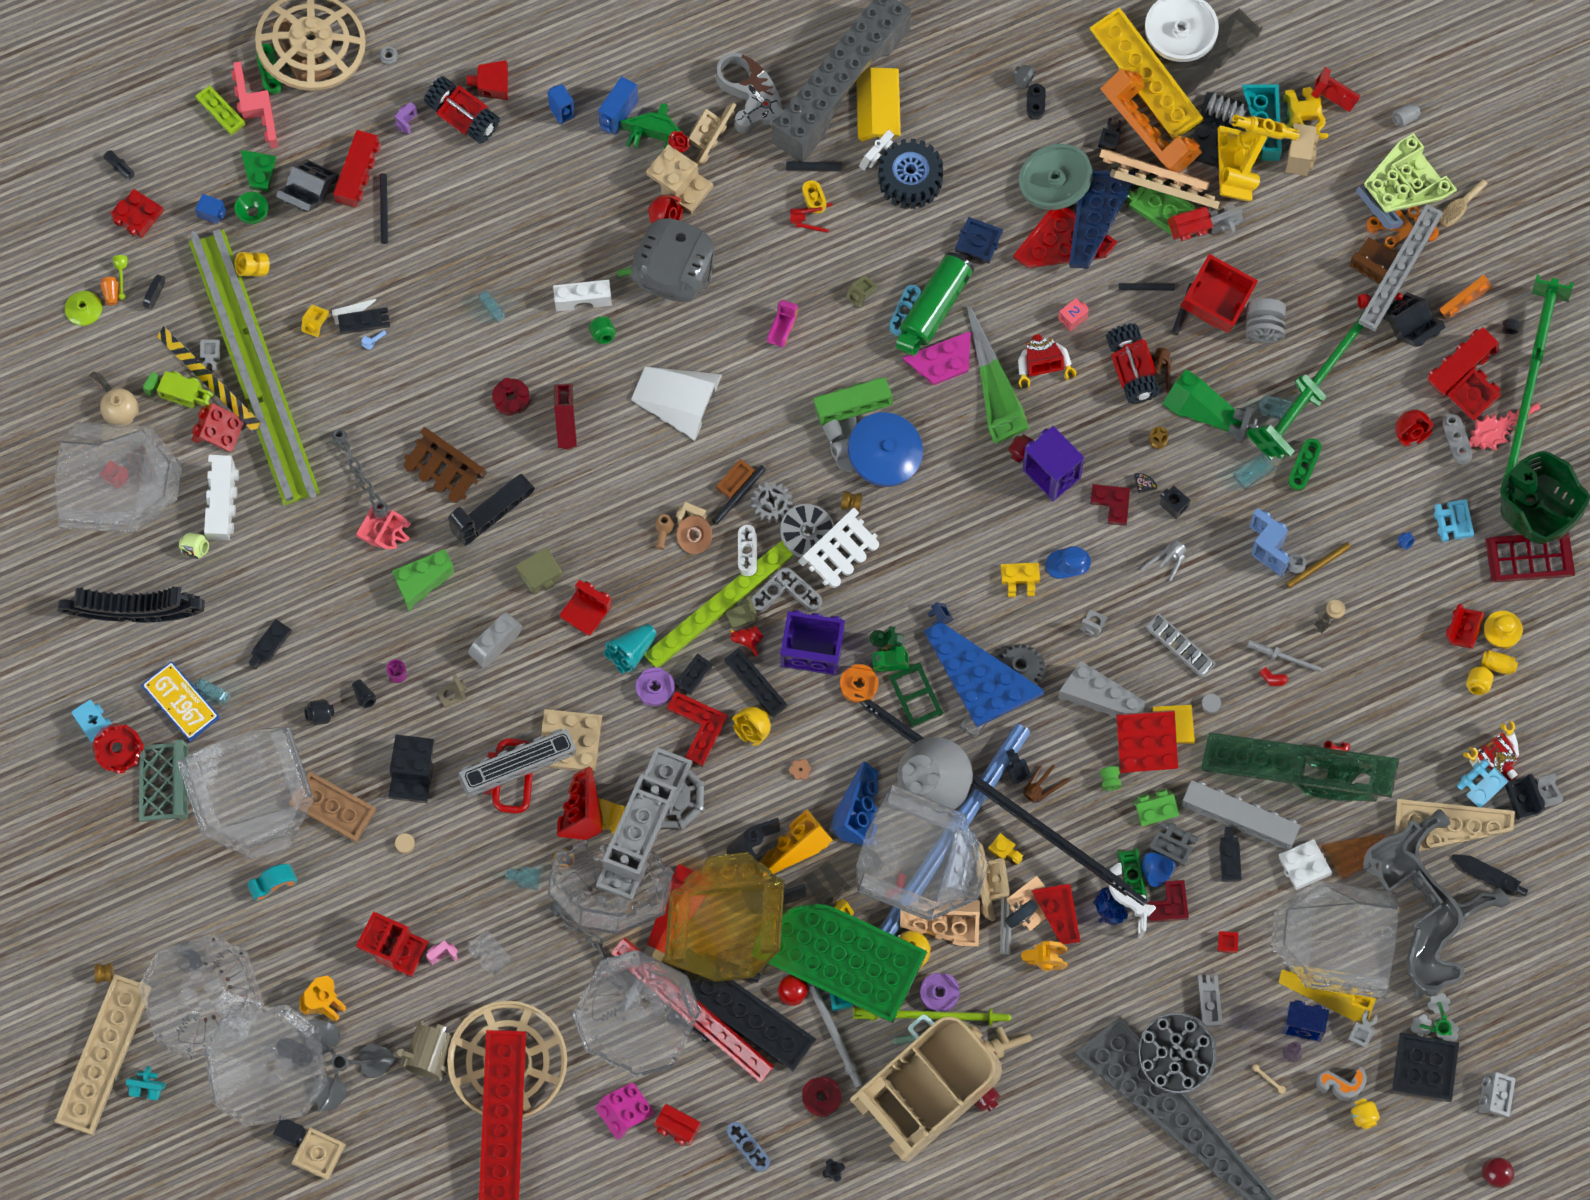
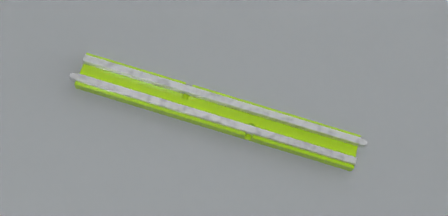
M224 229L213 231L214 235L199 239L197 233L193 231L191 233L192 240L188 242L249 411L261 422L257 433L283 505L285 506L308 497L314 500L316 494L320 492L241 276L236 273L235 259Z

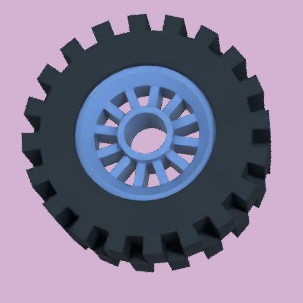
M911 138V143H906V139H902L900 145L894 142L891 149L887 148L884 155H881L878 167V184H880L881 193L884 192V197L887 201L892 198V204L895 206L897 203H901V208L906 209V205H911V209H916V204H919L920 208L925 206L926 200L930 204L934 196H938L943 182V161L940 159L938 151L933 153L934 147L929 144L928 147H925V141L921 140L918 144L916 139ZM913 170L915 173L909 174L907 171Z

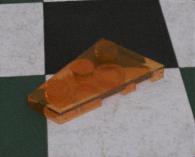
M1377 834L1326 844L1322 848L1344 880L1364 868L1363 861L1367 850L1384 839L1385 836L1384 834Z

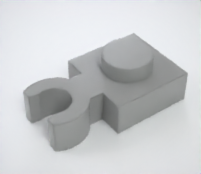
M201 340L200 359L205 360L202 364L205 367L211 365L213 372H216L217 366L214 360H220L221 342L220 340Z
M1368 1010L1363 1012L1362 1022L1356 1020L1348 1036V1040L1367 1047L1375 1032V1028L1371 1026L1378 1019L1377 1014L1374 1015L1373 1019H1368L1366 1017Z

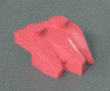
M372 505L355 536L375 547L397 549L395 541L405 543L410 539L402 531V528H408L411 523L393 510L389 511L386 517L377 518L373 513Z

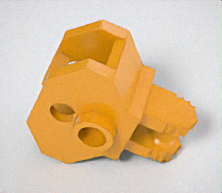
M1043 941L1035 945V949L1023 951L1021 958L1028 965H1037L1043 971L1063 970L1067 967V962H1064L1062 958H1058V955L1066 953L1067 947L1060 942Z
M328 975L315 978L299 998V1007L302 1013L305 1015L325 1014L332 1021H337L339 1015L329 1005H332L340 1012H344L346 1006L336 998L334 980Z

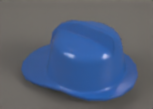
M1070 546L1052 552L1047 557L1045 566L1047 572L1052 577L1064 579L1087 572L1091 565V558L1084 549Z

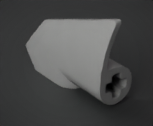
M856 416L840 423L837 420H832L823 426V430L830 442L831 453L839 469L850 473L854 468L848 456V440L852 430L857 425Z

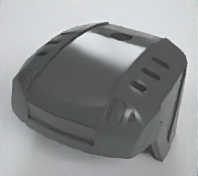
M672 218L656 220L649 226L634 255L631 266L632 280L644 290L672 301L690 302L698 295L701 289H707L714 269L713 241L701 229Z

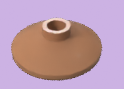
M699 516L685 518L677 529L678 543L688 553L699 554L704 552L712 541V529L709 523ZM697 531L699 532V538L695 535Z

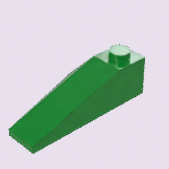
M1187 369L1175 382L1162 403L1164 407L1177 416L1183 418L1185 416L1199 423H1207L1214 428L1229 432L1231 424L1238 427L1242 425V421L1233 419L1235 409L1202 379Z

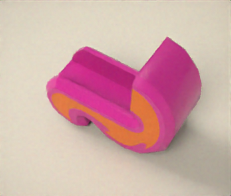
M782 299L778 303V312L767 336L768 343L781 348L786 346L789 334L794 327L798 315V305Z

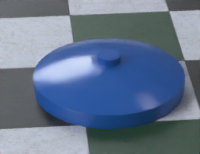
M879 412L866 416L852 430L848 440V456L852 467L864 480L877 486L892 487L906 482L916 473L922 461L923 445L919 433L909 421L893 413Z

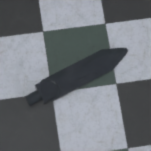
M1452 855V859L1468 874L1496 888H1501L1508 894L1515 896L1517 892L1524 897L1526 896L1528 889L1520 886L1521 881L1472 856Z

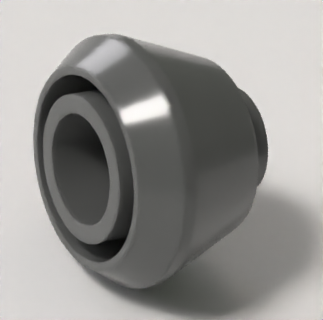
M1022 65L1021 67L1017 66L1014 70V81L1021 89L1027 88L1036 73L1034 66Z

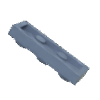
M1364 185L1357 188L1356 192L1361 197V200L1367 204L1371 212L1376 215L1387 230L1402 226L1404 222L1395 211L1385 213Z

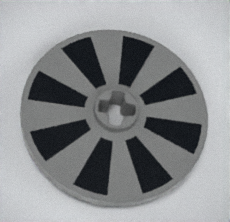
M800 504L788 510L782 518L780 535L786 548L801 558L835 525L829 514L822 508L812 504ZM810 529L812 532L809 534L804 531ZM832 539V540L830 541V543H831L832 545H833L834 542H835L834 539ZM819 551L817 555L821 557L823 553Z

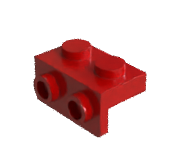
M1458 603L1452 613L1451 624L1446 630V637L1450 644L1473 649L1485 616L1482 611L1465 609L1462 604Z

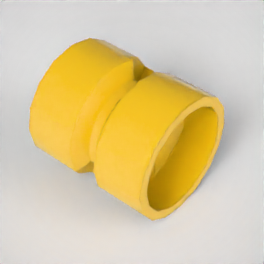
M239 252L235 258L237 275L265 277L268 274L270 263L266 253Z

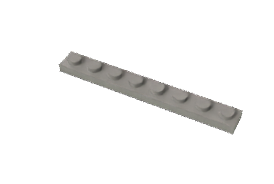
M1426 204L1358 324L1374 332L1376 331L1441 219L1442 211Z

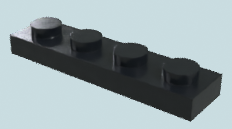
M740 648L724 659L728 667L772 718L788 707V704Z

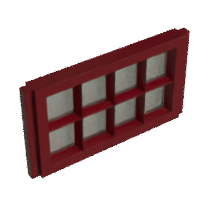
M1569 532L1560 539L1558 538L1544 544L1532 542L1522 535L1485 538L1491 582L1575 576Z

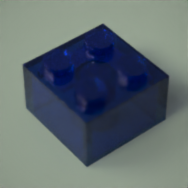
M1299 1000L1290 1001L1285 1013L1281 1034L1321 1042L1326 1031L1330 1010L1325 1009L1321 1005H1305V1002Z

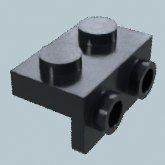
M1528 774L1522 779L1509 781L1505 785L1517 820L1538 816L1545 810V802L1539 793L1538 783L1534 779L1533 774Z

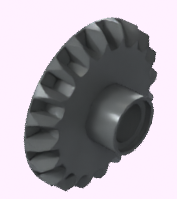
M1021 643L1012 644L1007 648L1005 647L999 653L998 660L1037 686L1040 684L1045 674V662L1041 653L1035 647L1033 648L1028 644L1023 645ZM1022 663L1025 665V668L1019 669L1016 667V664Z

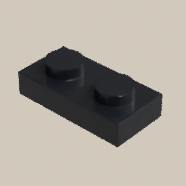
M697 653L677 679L675 686L691 696L712 669L713 664Z

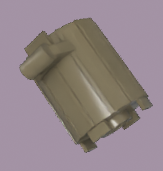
M421 1020L415 1029L408 1052L403 1049H397L393 1052V1056L402 1059L401 1068L404 1067L414 1074L436 1079V1082L442 1080L443 1075L446 1078L450 1077L448 1068L443 1065L454 1033H446V1027L437 1024V1026L422 1025L423 1021Z

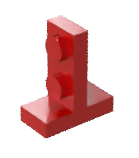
M1324 67L1315 80L1311 96L1317 99L1321 94L1350 112L1361 95L1330 77L1331 70Z

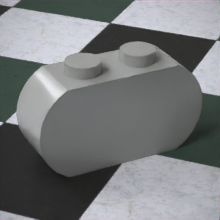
M509 613L502 614L473 642L468 655L482 667H487L518 637L522 630V625Z

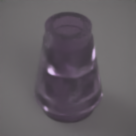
M1296 1041L1287 1044L1283 1048L1284 1058L1289 1062L1299 1061L1302 1057L1301 1045Z

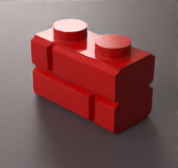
M1206 206L1174 215L1167 220L1173 239H1181V242L1191 239V235L1197 234L1198 237L1206 235L1208 230L1213 228Z
M665 1104L654 1123V1127L657 1128L656 1132L664 1137L670 1135L673 1137L675 1143L681 1146L685 1144L690 1146L701 1127V1122Z

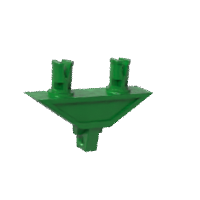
M661 103L658 112L654 111L653 113L650 112L619 121L620 129L631 132L626 143L629 148L634 141V149H637L641 135L665 141L664 149L666 148L669 135L674 131H681L670 119V115H667L668 104Z

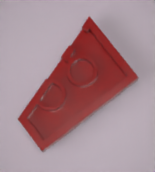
M1070 883L1031 890L1058 941L1063 945L1081 942Z

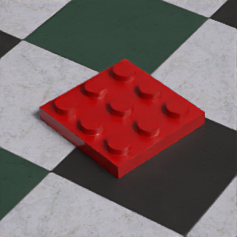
M1174 710L1116 714L1120 773L1178 769Z

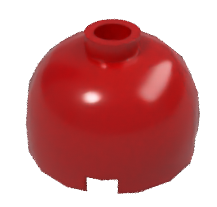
M660 195L655 198L648 207L651 224L659 219L672 218L681 220L683 207L679 206L681 199L674 195Z
M1417 409L1408 410L1398 417L1395 423V433L1403 446L1409 447L1412 442L1417 441V444L1425 441L1432 434L1433 430L1431 428L1432 426L1434 427V424L1425 412Z

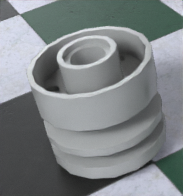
M1267 298L1255 299L1247 303V339L1257 343H1275L1284 339L1286 305L1279 300Z

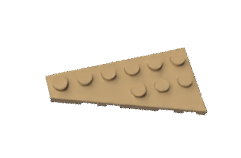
M1397 799L1394 835L1404 831L1412 820L1420 824L1423 819L1431 816L1438 809H1441L1450 820V825L1446 828H1435L1426 835L1420 845L1419 852L1513 832L1515 811L1403 799Z

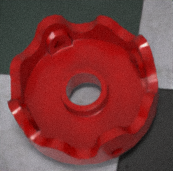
M113 723L103 727L96 734L92 745L93 756L96 762L104 769L118 774L125 773L126 770L135 766L138 763L140 753L144 750L143 742L138 733L122 723ZM120 742L121 749L118 752H113L112 745Z

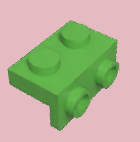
M1160 789L1155 794H1142L1133 800L1141 826L1179 816L1174 794L1170 790Z

